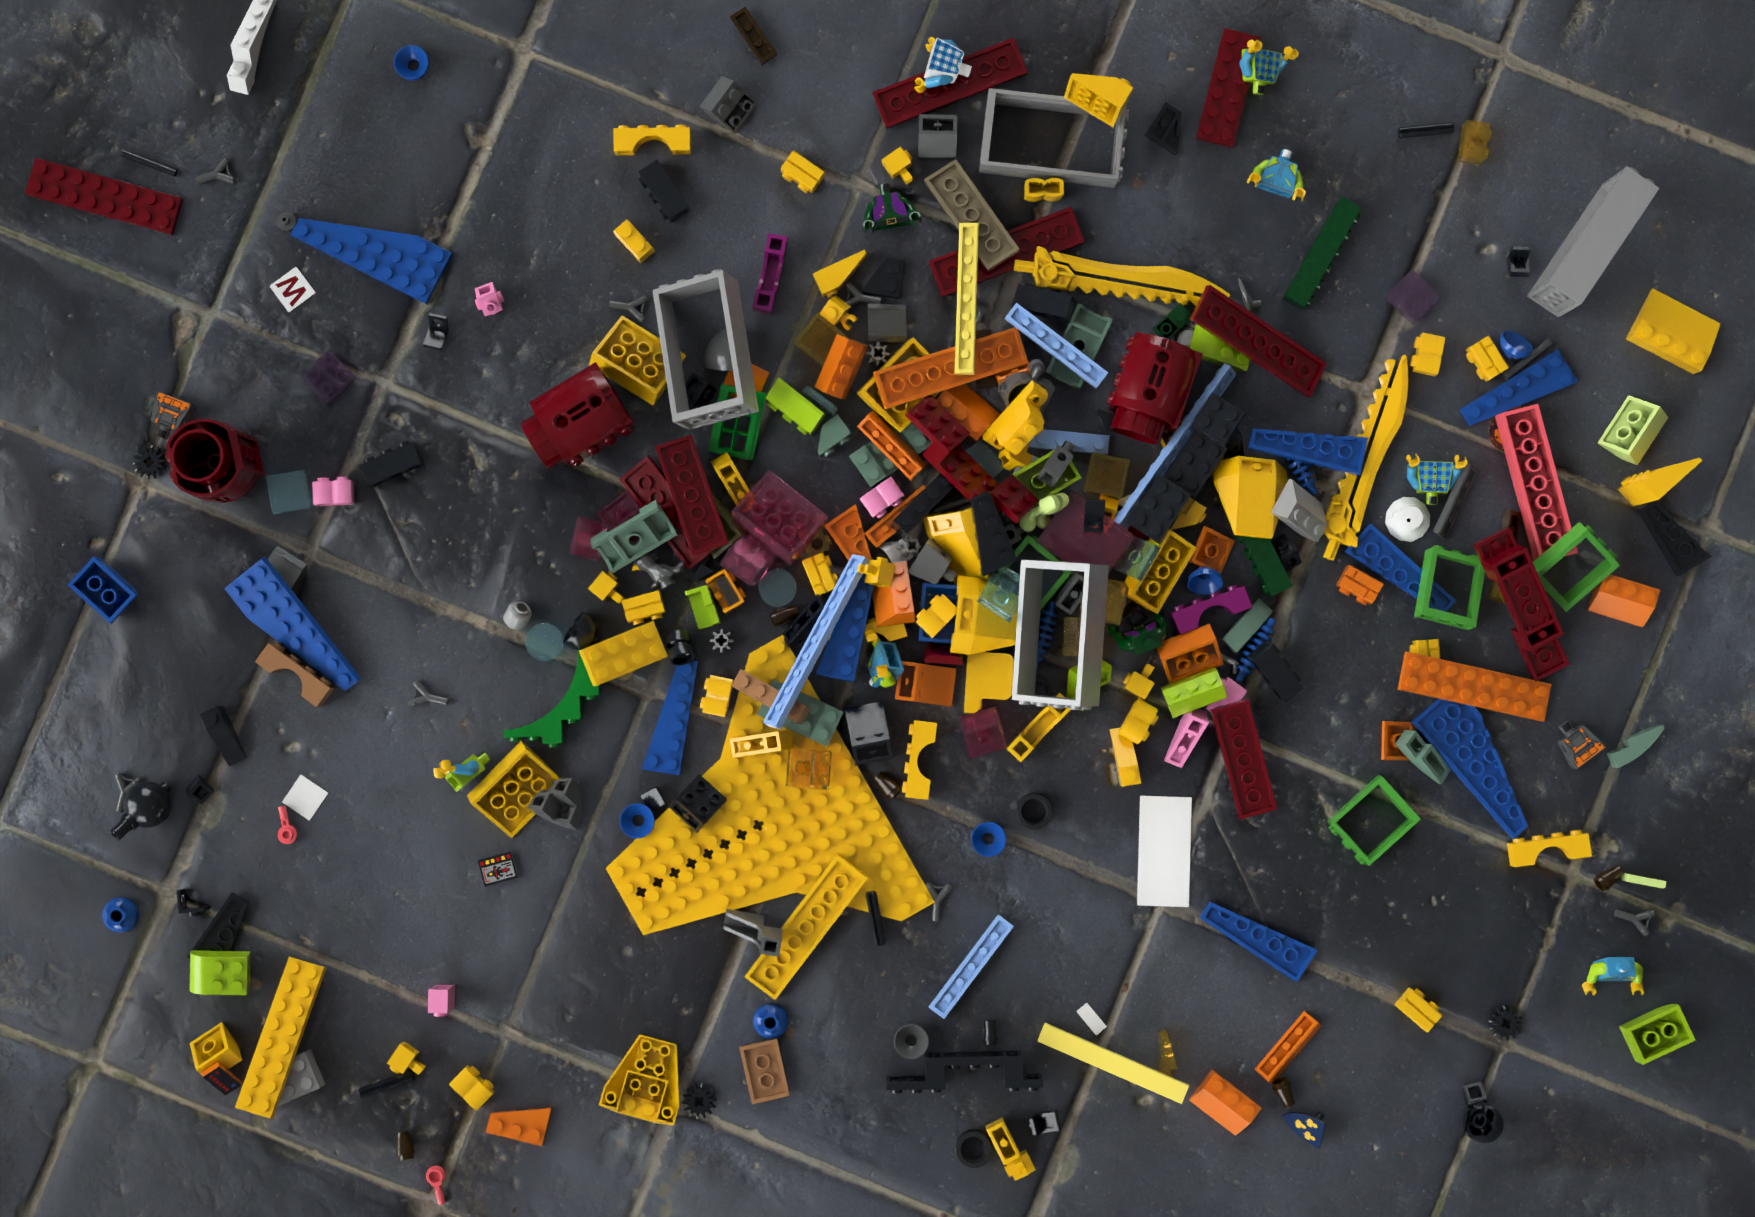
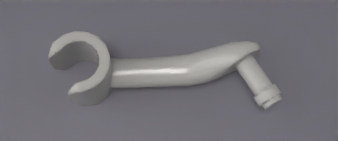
M1214 647L1212 652H1208L1209 655L1215 652ZM1221 653L1222 660L1233 664L1232 673L1237 674V665L1239 663Z

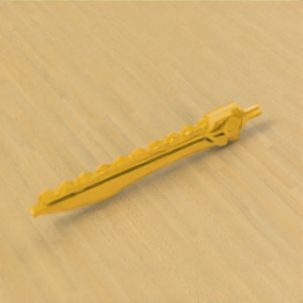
M1040 246L1036 247L1037 252L1035 253L1034 262L1015 260L1014 271L1032 273L1036 287L1041 288L1048 287L1057 290H1069L1071 292L1080 287L1086 294L1096 289L1102 296L1112 291L1118 298L1123 297L1127 293L1133 300L1139 299L1143 295L1149 302L1155 301L1159 297L1165 304L1171 303L1175 299L1183 306L1188 305L1189 301L1196 306L1200 297L1194 296V293L1202 294L1207 285L1213 286L1227 297H1230L1228 292L1210 281L1193 273L1169 266L1109 264L1056 251L1048 253L1045 248ZM1052 260L1068 264L1075 272L1186 291V294L1074 275L1068 266L1054 263Z
M1406 355L1401 357L1391 388H1388L1396 360L1388 359L1385 362L1387 374H1382L1379 377L1382 388L1376 389L1373 392L1376 403L1370 404L1367 407L1370 418L1364 419L1361 422L1364 433L1356 436L1368 438L1365 449L1366 453L1384 396H1388L1352 502L1355 510L1352 527H1349L1352 517L1349 500L1357 475L1345 473L1346 479H1341L1338 482L1340 494H1335L1332 497L1326 512L1327 527L1323 534L1327 536L1329 542L1323 557L1328 560L1334 561L1340 544L1353 546L1354 548L1357 547L1358 538L1356 534L1360 532L1377 471L1404 417L1408 393V364Z

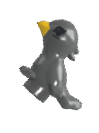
M650 552L634 560L632 571L641 570L649 573L655 582L651 586L654 589L661 586L662 590L675 584L676 582L673 577L678 573L684 572L685 562L683 561L673 567L656 563L659 557H656L655 553Z

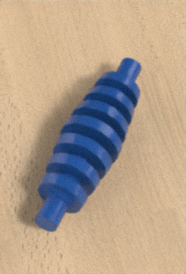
M1293 460L1294 463L1288 465L1289 469L1297 467V470L1292 473L1294 475L1300 473L1301 476L1297 480H1304L1305 483L1301 486L1308 488L1311 495H1314L1318 492L1315 486L1317 480L1316 477L1313 479L1310 477V475L1314 474L1313 470L1310 472L1306 470L1311 467V464L1304 466L1303 462Z
M1049 601L1048 608L1041 613L1045 615V618L1040 617V622L1043 625H1039L1041 632H1039L1036 671L1039 663L1045 660V658L1041 657L1042 654L1047 655L1048 651L1043 650L1044 647L1050 648L1051 644L1046 643V640L1053 641L1054 637L1048 635V632L1055 634V629L1050 628V625L1056 626V622L1052 618H1057L1058 615L1055 613L1056 605L1052 601Z
M1269 618L1266 625L1260 626L1259 629L1262 632H1255L1254 635L1258 639L1254 637L1250 639L1254 646L1247 643L1245 647L1251 651L1244 650V656L1247 657L1264 641L1271 642L1272 639L1268 635H1274L1273 626L1276 620ZM1241 657L1240 662L1243 663V666L1239 664L1237 666L1239 673L1235 680L1242 683L1245 676L1253 673L1249 670L1250 668L1256 669L1248 657L1246 659Z

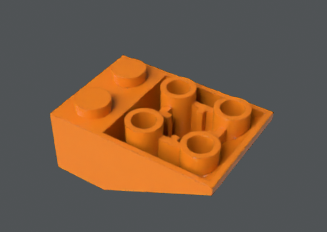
M901 661L904 672L897 679L895 699L952 707L956 668Z

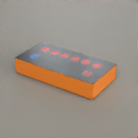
M216 1062L202 1072L203 1078L225 1096L242 1085L241 1080L219 1062Z

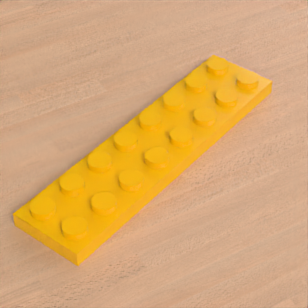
M837 854L781 927L783 932L779 957L761 954L744 977L776 1000L866 882L868 876Z
M292 957L288 958L235 1108L269 1119L274 1118L324 977L325 967Z

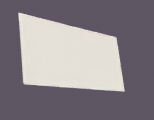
M1140 796L1137 905L1189 907L1191 797Z

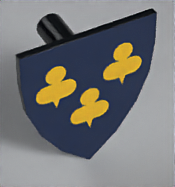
M1289 1112L1282 1115L1297 1135L1319 1149L1321 1148L1325 1122L1322 1121L1324 1118L1323 1113L1318 1112L1315 1117L1302 1112Z

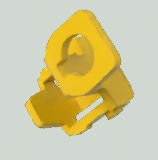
M1042 427V429L1036 435L1041 433L1044 427ZM1029 443L1016 455L1005 448L1001 450L998 457L1002 461L1003 468L1011 471L1016 467H1026L1029 465L1033 456L1027 452Z

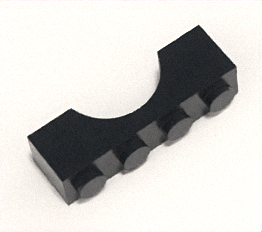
M940 473L892 521L890 526L902 538H905L955 487Z

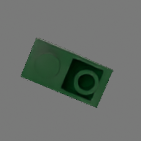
M1179 303L1152 330L1159 337L1170 339L1190 321L1191 314Z

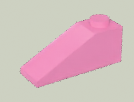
M1196 709L1183 714L1165 756V762L1180 768L1183 767L1209 723L1206 711Z

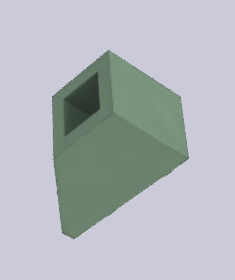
M838 414L822 425L818 455L820 457L823 455L825 457L829 456L835 451L833 449L838 444L842 446L850 440L851 432Z

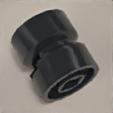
M676 630L666 635L665 641L669 650L671 664L677 666L685 665L695 659L688 631Z

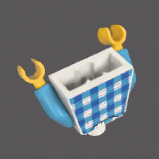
M930 37L928 39L929 44L925 45L927 51L930 52L924 74L926 79L923 81V79L917 78L915 83L920 86L914 88L918 93H923L926 87L931 88L954 83L958 74L968 77L972 66L962 63L964 52L952 40H941L939 38L935 40V38Z

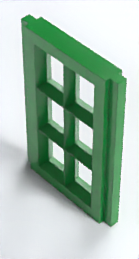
M721 384L718 402L729 400L730 393L737 394L736 386ZM756 391L759 412L744 415L751 417L748 432L738 431L740 417H736L734 429L724 428L725 421L713 424L709 452L722 455L728 453L732 457L753 461L766 393ZM723 432L733 434L730 449L720 447ZM737 435L747 436L744 452L734 450Z

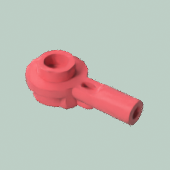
M286 806L278 807L282 824L278 831V839L283 844H291L297 838V831L289 824Z
M432 1166L427 1170L426 1179L435 1188L438 1205L446 1203L442 1188V1182L446 1177V1173L442 1167Z

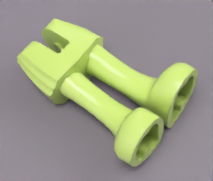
M1058 493L1039 500V506L1033 507L1019 520L1020 527L1026 532L1033 531L1036 525L1041 529L1047 528L1050 525L1049 515L1065 508L1069 503V497L1065 493Z

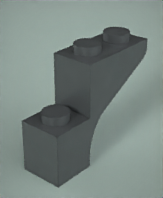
M726 909L723 924L724 930L755 943L759 948V954L779 957L783 929L764 926V915Z

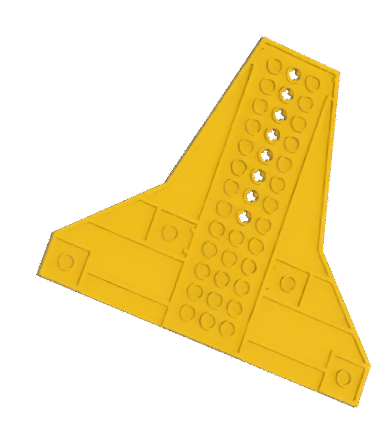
M781 635L751 652L745 671L770 686L773 679L784 683L797 658L791 648L786 645L784 636ZM807 678L800 692L820 701ZM741 691L738 693L721 758L702 775L727 801L698 833L668 808L655 820L654 827L647 836L635 839L606 867L608 874L643 935L725 913L726 909L736 910L793 893L806 895L837 854L868 876L866 882L847 907L869 912L866 892L874 890L877 893L881 916L903 921L935 903L857 765L855 766V761L837 729L828 747L791 730L793 749L732 758L731 738L790 730L783 726L781 729L773 728L763 723L765 718L757 715L762 703ZM755 820L764 823L762 830L754 829ZM741 829L742 832H747L745 840L737 838L738 830ZM722 839L730 841L729 849L726 850L720 847ZM705 849L713 850L714 853L711 855V859L703 856ZM691 858V860L697 861L694 869L687 867V859ZM674 867L675 870H680L678 878L670 876L671 868ZM655 877L663 879L662 887L659 888L653 885ZM638 887L646 889L645 897L636 894Z

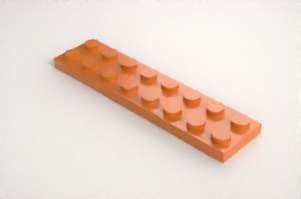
M1014 327L976 339L974 375H955V346L875 371L873 375L884 409H888L1007 371L1029 362L1019 331Z
M1405 652L1397 690L1544 722L1552 684L1540 681L1535 682V680Z

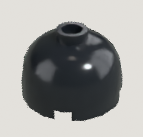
M582 611L575 618L572 628L569 627L563 639V644L574 650H581L594 645L599 639V636H597L598 625L595 619Z
M1481 1102L1474 1104V1108L1465 1113L1463 1119L1464 1131L1471 1139L1485 1144L1495 1141L1500 1137L1504 1128L1501 1113L1489 1103Z

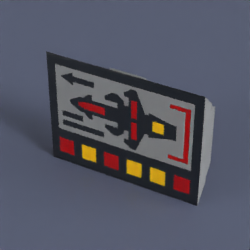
M511 851L478 860L484 887L518 878Z

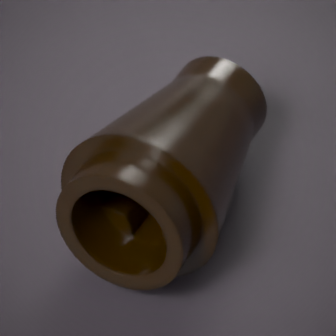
M796 605L774 609L769 615L775 627H782L798 616L799 612Z
M880 772L874 778V781L878 784L885 797L893 800L902 791L899 787L900 784L886 776L883 772Z
M1615 865L1608 870L1596 874L1594 883L1601 891L1609 890L1624 872L1620 866Z
M1286 1077L1274 1080L1272 1082V1090L1283 1103V1106L1285 1108L1293 1106L1295 1102L1290 1081Z
M408 1131L396 1133V1157L398 1156V1161L413 1159L415 1151Z

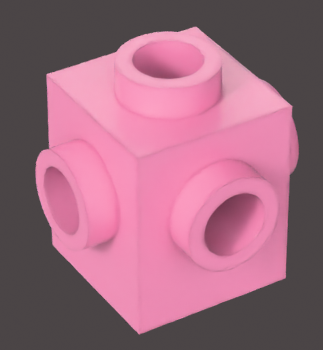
M493 282L475 288L476 306L478 310L483 311L485 316L494 315L503 310L501 302H504L502 293L501 291H496Z

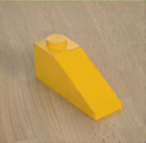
M865 249L813 273V278L822 297L827 296L830 298L838 294L837 291L842 288L866 258Z
M728 453L711 461L715 471L742 515L758 506Z
M1120 727L1109 729L1120 786L1140 784L1141 778L1133 742L1118 733Z
M791 730L730 739L732 758L793 749Z

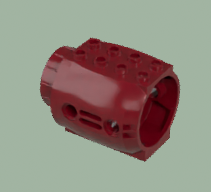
M1136 331L1134 336L1130 335L1125 347L1128 352L1127 354L1124 353L1119 368H1122L1121 373H1117L1113 382V386H1116L1115 391L1111 390L1106 403L1110 405L1108 410L1115 413L1110 429L1128 438L1158 445L1164 430L1174 432L1179 426L1203 353L1163 337Z
M596 362L530 401L529 403L535 415L520 424L531 446L547 468L554 466L562 460L569 466L574 465L575 467L584 462L583 458L598 454L602 447L613 445L617 442V438L622 435L625 437L634 431L633 428L636 427L617 393Z
M211 419L189 421L180 426L171 435L166 445L167 452H165V456L171 466V471L169 472L171 481L182 491L204 501L216 503L235 501L247 494L259 477L265 476L257 439L221 421ZM218 444L220 454L213 453L208 456L207 462L198 464L201 451L207 445ZM217 458H220L218 466L215 467L214 461ZM210 468L214 470L213 473L204 478L199 473V470Z

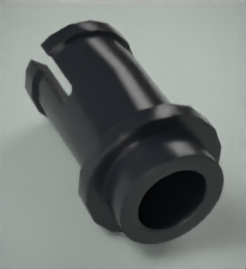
M984 1020L983 1041H985L986 1045L996 1044V1040H998L996 1038V1020Z

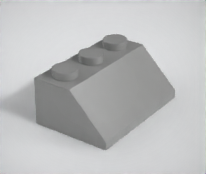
M1289 479L1271 513L1299 535L1319 542L1327 527L1323 504L1295 481Z

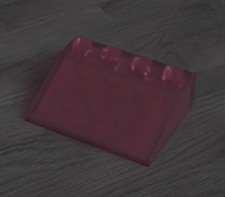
M770 470L732 510V520L790 566L803 553L828 519L826 514Z
M1072 491L1068 496V505L1055 514L1036 542L1064 562L1109 565V573L1135 535L1105 514L1103 533L1084 532L1086 500ZM1077 571L1084 576V572Z

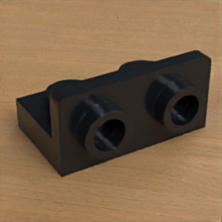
M692 373L685 383L689 410L706 406L717 391L713 385L695 373Z

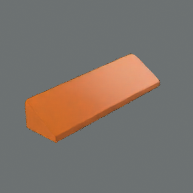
M875 411L870 412L857 426L910 481L927 465Z
M1304 1011L1254 1070L1272 1084L1317 1033L1321 1025Z

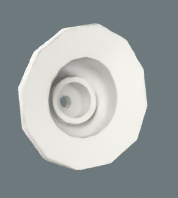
M1402 497L1394 501L1387 510L1385 524L1390 534L1398 540L1413 542L1422 537L1430 527V513L1426 505L1417 498Z

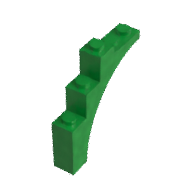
M579 650L573 681L559 704L550 713L532 724L516 729L504 730V738H509V742L521 741V737H528L529 741L540 740V736H542L543 744H548V748L560 747V743H565L564 720H566V724L578 723V719H583L582 696H585V700L596 699V695H601V684L598 686L592 685Z

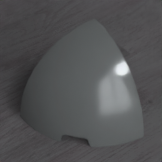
M726 329L717 333L707 345L703 356V367L713 370L733 371Z
M573 778L556 780L553 782L552 787L547 790L541 789L535 795L528 809L556 825L578 830L582 816V797L579 787Z

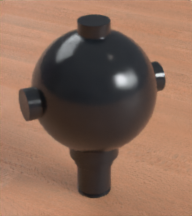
M148 781L138 783L130 788L123 801L124 814L120 817L119 823L109 831L110 834L120 841L128 832L136 830L138 827L151 828L164 822L169 817L172 807L169 794L172 790L171 787L165 782L158 784Z

